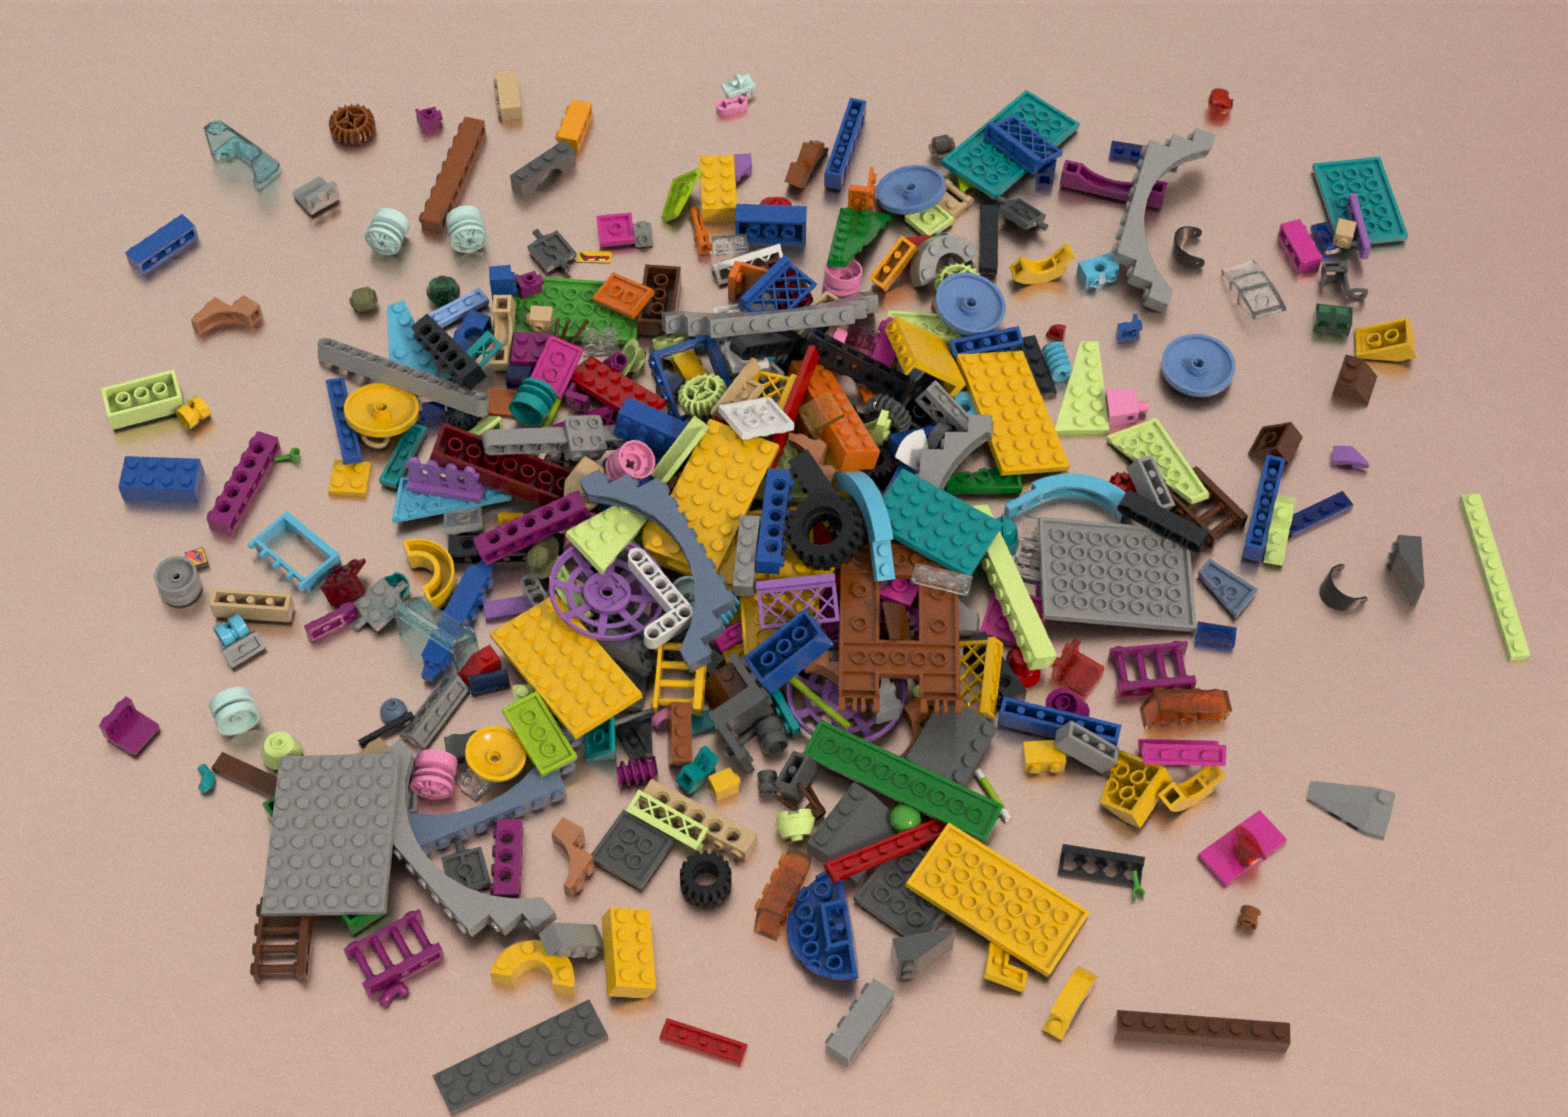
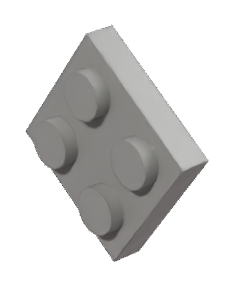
M482 506L444 513L445 535H458L463 532L475 533L483 530Z

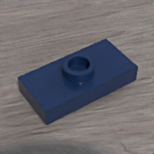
M507 668L468 677L471 695L510 687Z

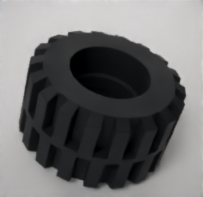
M877 445L880 453L875 468L859 471L867 474L879 490H884L892 479L895 459L889 449H884V446Z
M703 850V853L699 854L698 851L694 853V857L690 855L687 857V862L684 861L682 863V868H680L679 872L682 895H685L687 901L691 900V904L694 906L699 904L700 908H704V905H708V908H713V904L716 903L718 906L721 904V899L724 901L727 899V894L731 892L732 872L728 861H724V857L721 854L716 856V852L712 851L709 854L707 850ZM703 873H710L717 878L713 884L707 886L700 885L694 881L698 875Z

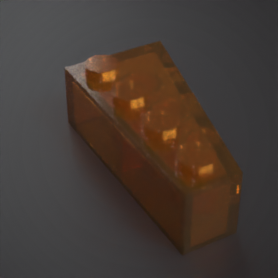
M1163 687L1153 689L1140 707L1144 729H1149L1154 724H1160L1161 727H1169V723L1173 722L1188 725L1195 720H1198L1199 723L1225 721L1232 712L1228 691L1219 689H1164Z
M790 847L786 854L781 855L778 869L774 868L770 877V884L766 883L762 892V899L758 898L754 910L757 913L754 933L777 941L780 935V925L784 926L789 909L793 907L795 897L810 870L811 855Z

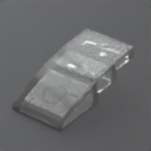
M1254 260L1221 268V275L1229 282V289L1237 296V303L1253 320L1286 311V306L1271 280Z
M1025 516L1014 563L1024 583L1041 586L1038 536L1039 518Z

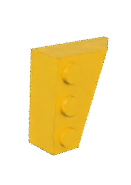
M1119 750L1117 764L1110 768L1111 774L1109 780L1105 783L1100 803L1122 821L1141 828L1160 800L1158 794L1172 782V779L1164 766L1143 764L1142 758Z

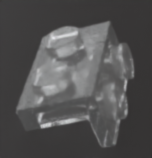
M747 234L711 237L714 256L749 253Z
M587 328L583 330V357L611 356L613 353L619 352L618 328Z
M470 768L465 770L456 779L461 792L475 802H478L499 783L480 778Z

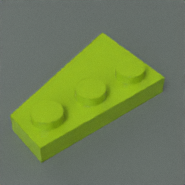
M696 168L672 180L661 216L662 220L667 222L679 216L702 174L700 169Z

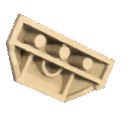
M584 456L565 479L564 496L579 490L588 511L596 507L598 503H590L581 488L579 479L600 469L603 475L607 474L601 463Z

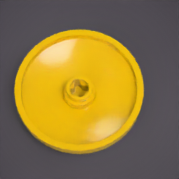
M373 383L356 389L347 397L344 403V417L347 424L358 433L371 437H391L409 430L416 423L419 417V403L416 396L412 393L384 383Z

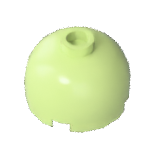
M685 332L674 333L669 336L667 334L661 335L652 340L653 348L657 351L689 341V338ZM687 351L671 355L662 359L670 360V363H673L674 357H678L686 353Z

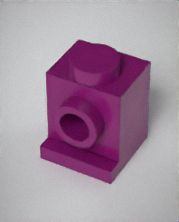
M435 106L423 110L415 109L421 133L441 128L440 121L443 120L441 111H437Z
M532 271L520 276L518 274L515 275L517 289L522 299L542 293L544 281L541 274L537 275L536 271Z

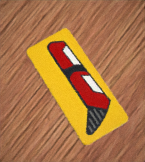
M578 251L577 262L610 263L612 252Z

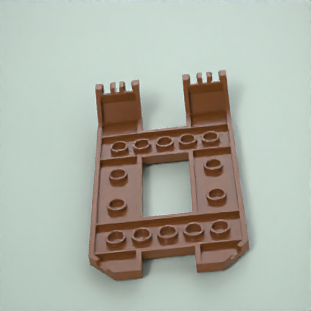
M891 543L895 579L919 580V641L879 640L880 581L874 582L870 544H867L858 550L859 553L856 557L852 556L850 558L851 562L847 565L845 562L841 564L838 712L846 711V703H852L853 712H857V703H861V712H865L866 703L872 704V712L879 713V678L919 679L920 714L928 713V705H934L935 714H939V705H942L943 714H947L948 705L954 706V714L961 715L958 574L902 543Z

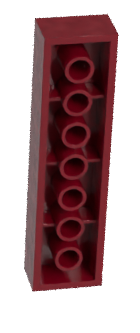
M442 423L429 460L436 461L439 467H445L447 463L454 464L457 470H464L466 466L472 467L480 475L479 480H477L478 483L540 506H545L552 501L564 497L565 479L572 471L530 454L488 455L485 453L481 436L446 423Z

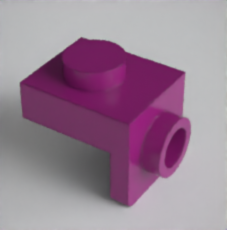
M571 383L564 393L566 406L576 411L588 412L590 408L589 396L577 393L576 383Z

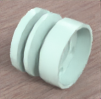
M467 205L459 206L447 214L446 224L450 243L454 250L463 253L475 252L486 244L487 235L482 212L478 208Z
M377 209L365 233V241L368 246L379 253L394 255L400 250L403 239L410 228V223L402 213L394 209Z

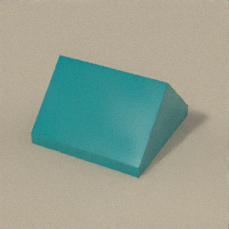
M615 716L584 734L585 761L617 760Z

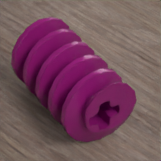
M655 756L652 757L651 762L645 757L643 763L637 758L635 765L631 759L628 760L627 766L624 761H620L619 767L615 763L617 781L620 787L623 786L624 780L629 786L632 779H634L636 784H639L640 778H642L644 783H647L648 777L655 780L656 776H658Z

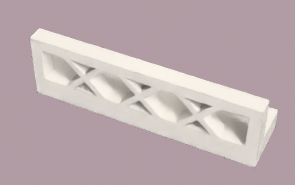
M774 244L712 263L710 268L711 271L715 272L718 285L728 283V278L722 280L719 270L726 268L731 271L729 267L733 266L735 261L745 263L750 261L749 264L752 265L757 258L765 262L768 261L773 253L777 252L779 258L783 254L780 244Z

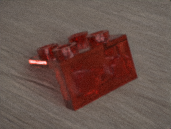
M1074 638L1070 644L1067 643L1064 646L1061 657H1056L1052 665L1051 678L1081 696H1086L1104 672V666L1080 653L1081 642Z

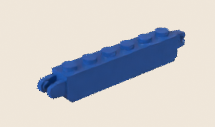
M481 559L477 566L470 565L467 567L421 654L424 663L421 674L422 679L433 682L439 673L444 674L446 668H450L454 653L459 651L461 640L469 631L470 622L475 620L479 605L483 604L487 590H490L493 585L491 576L493 565L491 563L485 566Z

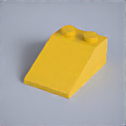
M1409 317L1355 329L1357 358L1396 362L1416 358L1415 333Z

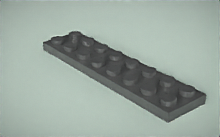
M590 999L432 1076L450 1115H453L607 1039L608 1034Z

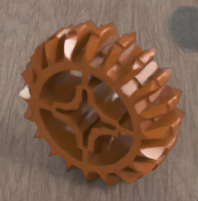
M352 103L350 106L344 104L343 108L338 107V111H333V115H330L329 120L330 133L334 139H338L340 143L344 142L346 145L348 143L353 145L355 142L360 144V141H366L367 137L371 138L376 125L374 115L370 109H366L365 105L361 107L359 104L353 106Z

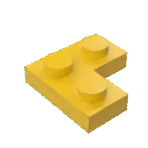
M990 941L987 948L983 978L1022 992L1026 985L1027 971L1009 965L1010 953Z

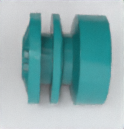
M525 378L509 404V411L518 421L526 425L541 426L556 401L557 394L546 382L537 378Z

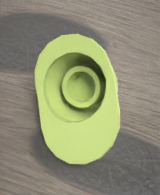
M636 339L629 340L624 346L622 354L626 356L627 364L622 370L616 371L625 376L628 372H636L642 367L646 351L639 347Z

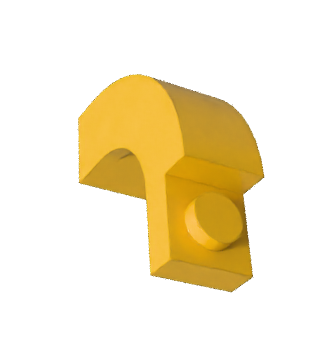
M1065 243L1047 258L1029 260L1021 256L1009 268L1014 281L1022 284H1039L1063 275L1067 272L1066 266L1075 257L1071 246Z
M1205 766L1183 783L1177 784L1172 782L1158 796L1171 811L1179 812L1206 798L1214 791L1213 788L1224 780L1227 775L1219 766Z
M1078 966L1055 1001L1043 1030L1062 1040L1078 1008L1089 995L1098 976Z

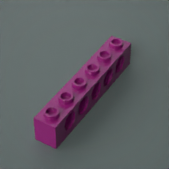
M257 431L255 436L250 439L249 446L242 453L239 464L234 467L232 476L224 484V490L216 498L212 511L210 510L207 514L206 520L210 530L229 536L232 535L274 461V457H276L281 448L278 437Z
M578 490L543 507L534 509L521 517H517L508 523L499 525L486 533H482L473 538L486 566L591 518Z

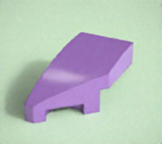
M751 153L734 154L736 181H739L741 176L751 175Z
M1333 446V465L1352 464L1353 469L1369 468L1367 460L1353 446Z

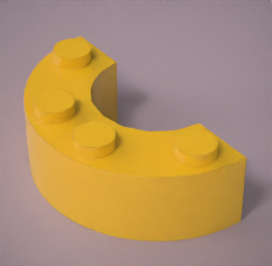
M409 539L402 541L411 569L417 567L427 568L434 573L429 583L422 586L425 601L432 614L443 608L455 592L457 579L452 557L443 546L431 540Z
M528 940L516 943L504 950L492 965L490 975L493 983L513 986L516 979L522 973L530 970H539L552 978L555 994L575 997V976L569 958L547 956L542 941Z

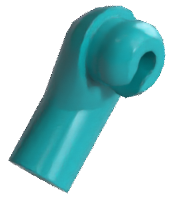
M201 764L197 768L202 776L198 789L206 793L213 787L215 776L206 764Z

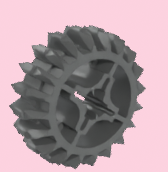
M875 394L868 399L863 409V416L866 418L867 423L876 420L880 416L881 410L889 411V419H891L890 434L908 431L912 423V417L909 415V411L904 409L905 406L901 405L899 401L894 400V397L889 398L888 395Z

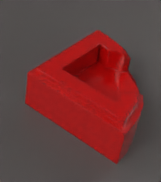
M1061 324L1052 325L1048 329L1046 336L1063 341L1067 326Z

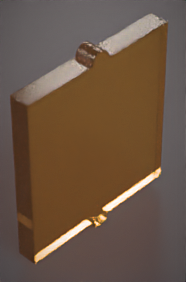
M489 388L488 415L515 418L509 411V404L517 391Z

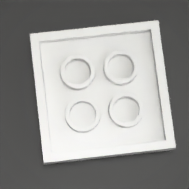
M771 397L718 405L719 414L741 439L748 440L753 437L768 436L794 430L793 421Z

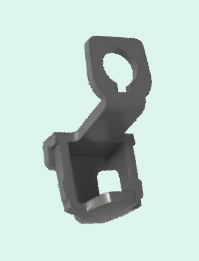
M1341 260L1338 263H1324L1322 265V286H1325L1326 281H1339L1343 283L1346 297L1352 299L1366 298L1368 289H1350L1347 276L1348 261ZM1326 272H1336V274L1326 275Z

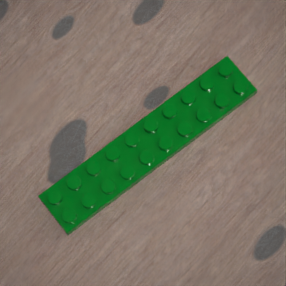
M821 719L803 754L810 755L813 762L891 799L909 805L946 825L951 823L966 834L984 843L987 842L1004 805Z

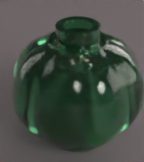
M441 275L431 279L426 295L433 305L443 307L458 299L460 287L452 277Z

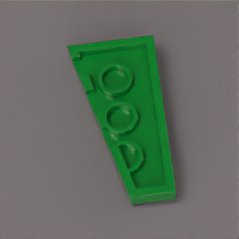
M997 465L996 468L988 470L981 468L973 473L969 471L952 474L947 481L946 492L949 494L1022 493L1021 475L1001 476Z

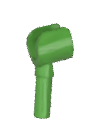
M292 448L290 454L276 456L274 461L290 459L296 463L300 460V455H298L300 454V449Z
M1132 871L1134 889L1131 898L1135 902V894L1138 893L1143 901L1145 891L1140 887L1137 871Z

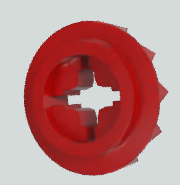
M1125 471L1122 473L1116 472L1115 475L1111 476L1110 483L1125 492L1132 491L1137 493L1130 475ZM1121 480L1127 483V487L1124 484L1120 485Z

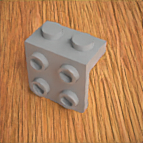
M317 177L293 191V196L310 215L340 199L337 184L334 181L327 183L322 177Z
M599 415L567 416L564 422L569 446L564 452L565 460L577 462L584 456L594 460L601 459L607 450L601 417Z

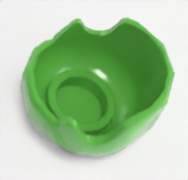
M903 803L895 806L890 813L891 827H894L898 833L918 826L921 823L919 811Z

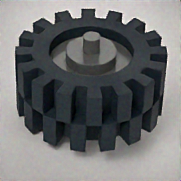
M447 406L446 416L451 426L469 431V428L473 429L481 421V417Z

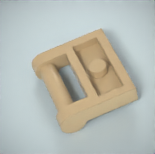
M946 179V191L949 190L963 202L960 203L945 191L943 198L937 204L955 218L972 205L974 198L964 194L953 185V182Z

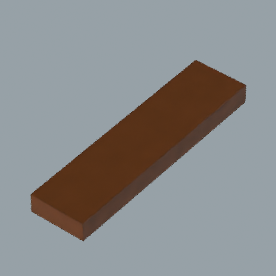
M222 752L211 767L213 772L267 797L275 796L276 776Z

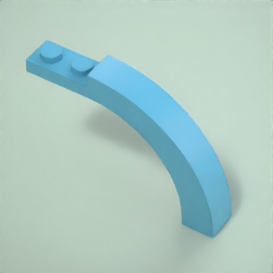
M862 471L837 472L838 492L845 491L855 499L862 512L869 537L874 582L895 579L890 541L893 540V533L887 508L880 491L873 480Z
M1058 474L1032 482L1031 491H1026L1022 496L1009 500L1005 504L1004 509L1005 517L1011 519L1044 501L1060 497H1075L1101 505L1111 512L1119 522L1128 518L1117 510V506L1125 494L1124 490L1103 479L1083 474Z

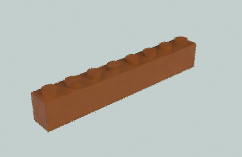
M464 117L462 123L459 124L458 133L453 137V145L448 149L446 161H443L442 170L437 174L436 184L431 188L430 198L425 202L424 212L420 213L419 222L422 225L423 231L443 234L447 225L446 216L456 204L486 133L484 120Z

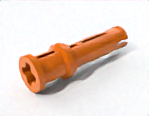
M693 207L690 209L689 214L695 231L694 241L697 243V252L705 255L712 251V245L709 243L710 236L705 231L700 209Z

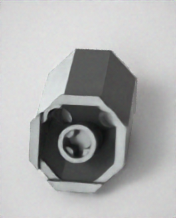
M622 628L606 629L605 635H624L630 632ZM644 635L620 641L597 640L617 665L641 677L656 673L658 654L655 652V649H649L644 645Z

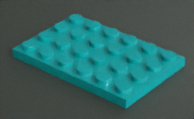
M1380 156L1313 163L1312 169L1334 235L1339 218L1350 220L1346 204L1349 195L1356 193L1370 244L1407 240L1408 233ZM1353 236L1351 246H1357L1355 236Z
M905 469L901 470L883 497L891 523L893 539L967 580L970 579L1004 524Z

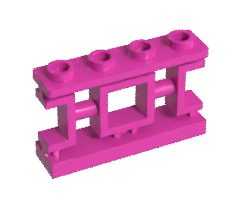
M1138 739L1137 756L1143 759V764L1226 766V745H1219L1218 741Z

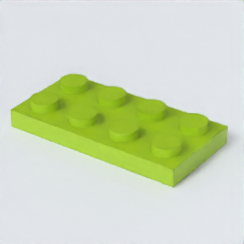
M538 691L502 708L504 717L541 778L577 760L576 753Z

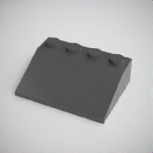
M939 705V714H935L933 710L904 759L965 786L998 728L983 716L963 706L962 714L955 715L954 706L948 705V713L943 714V706Z
M853 782L807 842V853L824 864L893 836L898 832L890 824V813L892 811L871 792ZM870 869L850 876L847 879L859 885Z

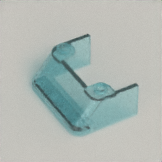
M415 596L398 602L393 608L399 635L403 636L413 627L450 651L453 655L457 674L472 654L479 651L475 630L470 626H464L432 605L426 597Z

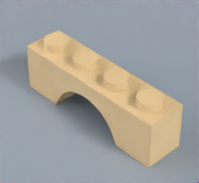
M512 295L493 296L494 337L503 344V347L489 360L493 371H512L511 353L516 302ZM494 342L492 346H490V350H493L497 346Z

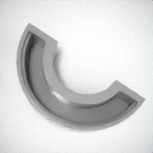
M941 235L925 240L920 244L918 251L911 260L910 277L913 287L924 286L937 279L935 272L936 264L944 254L952 257L955 263L956 261L957 263H966L980 255L978 250L970 241L958 235Z

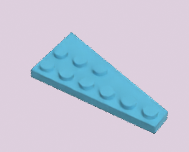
M405 301L387 306L389 359L441 377L431 354L412 336L414 332L411 326L415 322Z
M400 477L392 521L393 523L510 501L512 495L485 485L486 489L481 504L407 491L409 478Z

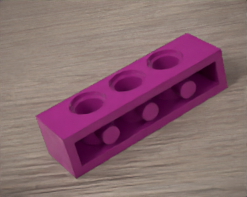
M497 819V827H493V839H496V845H492V858H495V864H491V876L494 877V883L490 884L491 896L512 899L521 898L524 829L522 819ZM506 840H511V841H512V842L509 843V844H504V843H503V842L506 841ZM504 859H511L508 863L502 862ZM503 878H510L507 882L501 881Z

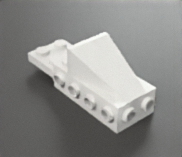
M738 304L712 308L713 313L748 312L747 310L741 311L738 308ZM746 335L717 338V344L720 346V352L724 357L727 371L740 373L745 364L749 362V360L744 361L729 348L734 338ZM767 358L756 359L760 370L769 368Z

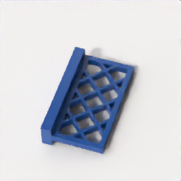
M1015 115L996 124L993 121L987 123L984 138L1032 175L1038 172L1039 167L1061 157L1063 154L1060 149ZM1014 122L1018 126L1009 125V123ZM1022 139H1023V140H1030L1031 143H1029V142H1023ZM1034 149H1040L1043 152L1034 151Z
M784 254L740 297L738 308L741 311L763 312L778 310L777 304H787V309H793L816 287L817 283L790 263V258ZM790 269L795 273V277H786V272ZM784 282V288H775L774 283ZM787 282H796L797 288H788ZM799 282H806L810 286L808 288H800ZM773 293V299H764L763 294ZM776 293H785L786 299H776ZM788 293H798V298L789 299ZM753 304H761L762 310H755L751 306ZM765 304H774L775 310H765Z

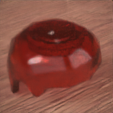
M1215 88L1211 91L1207 101L1210 110L1219 115L1230 112L1233 108V99L1229 98V92L1222 88Z

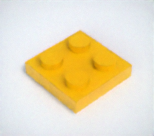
M334 460L328 488L329 495L366 497L372 463L360 462L344 465L343 460Z

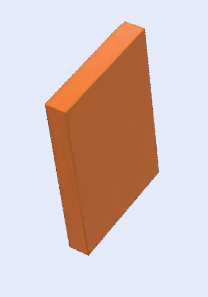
M613 272L592 297V300L597 304L634 319L655 292L652 288Z

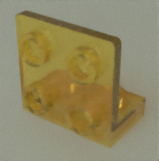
M827 392L797 408L813 440H822L820 435L823 432L821 429L844 417V413L831 392Z

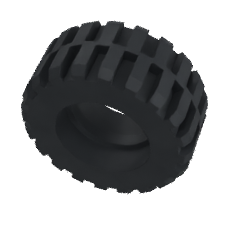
M821 492L815 493V497L811 498L808 496L804 498L805 502H799L796 505V511H791L789 515L791 520H788L786 525L788 528L786 535L794 553L799 560H802L803 564L808 567L812 566L815 570H820L821 567L824 571H830V567L838 569L841 568V564L844 562L847 565L851 562L850 558L852 556L856 557L859 553L857 548L862 547L863 541L861 538L864 537L863 523L855 507H853L848 499L844 500L843 496L836 494L834 497L831 492H826L825 495H822ZM831 518L842 522L841 532L832 542L817 545L809 541V533L819 521Z

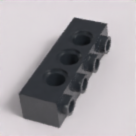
M983 631L965 641L988 640L989 636ZM981 646L976 653L979 656L983 655L986 652V646ZM968 647L963 649L964 656L970 651ZM975 654L969 658L972 664L978 660ZM1002 656L997 704L1002 705L1003 697L1025 701L1027 690ZM983 663L974 669L978 675L984 670Z

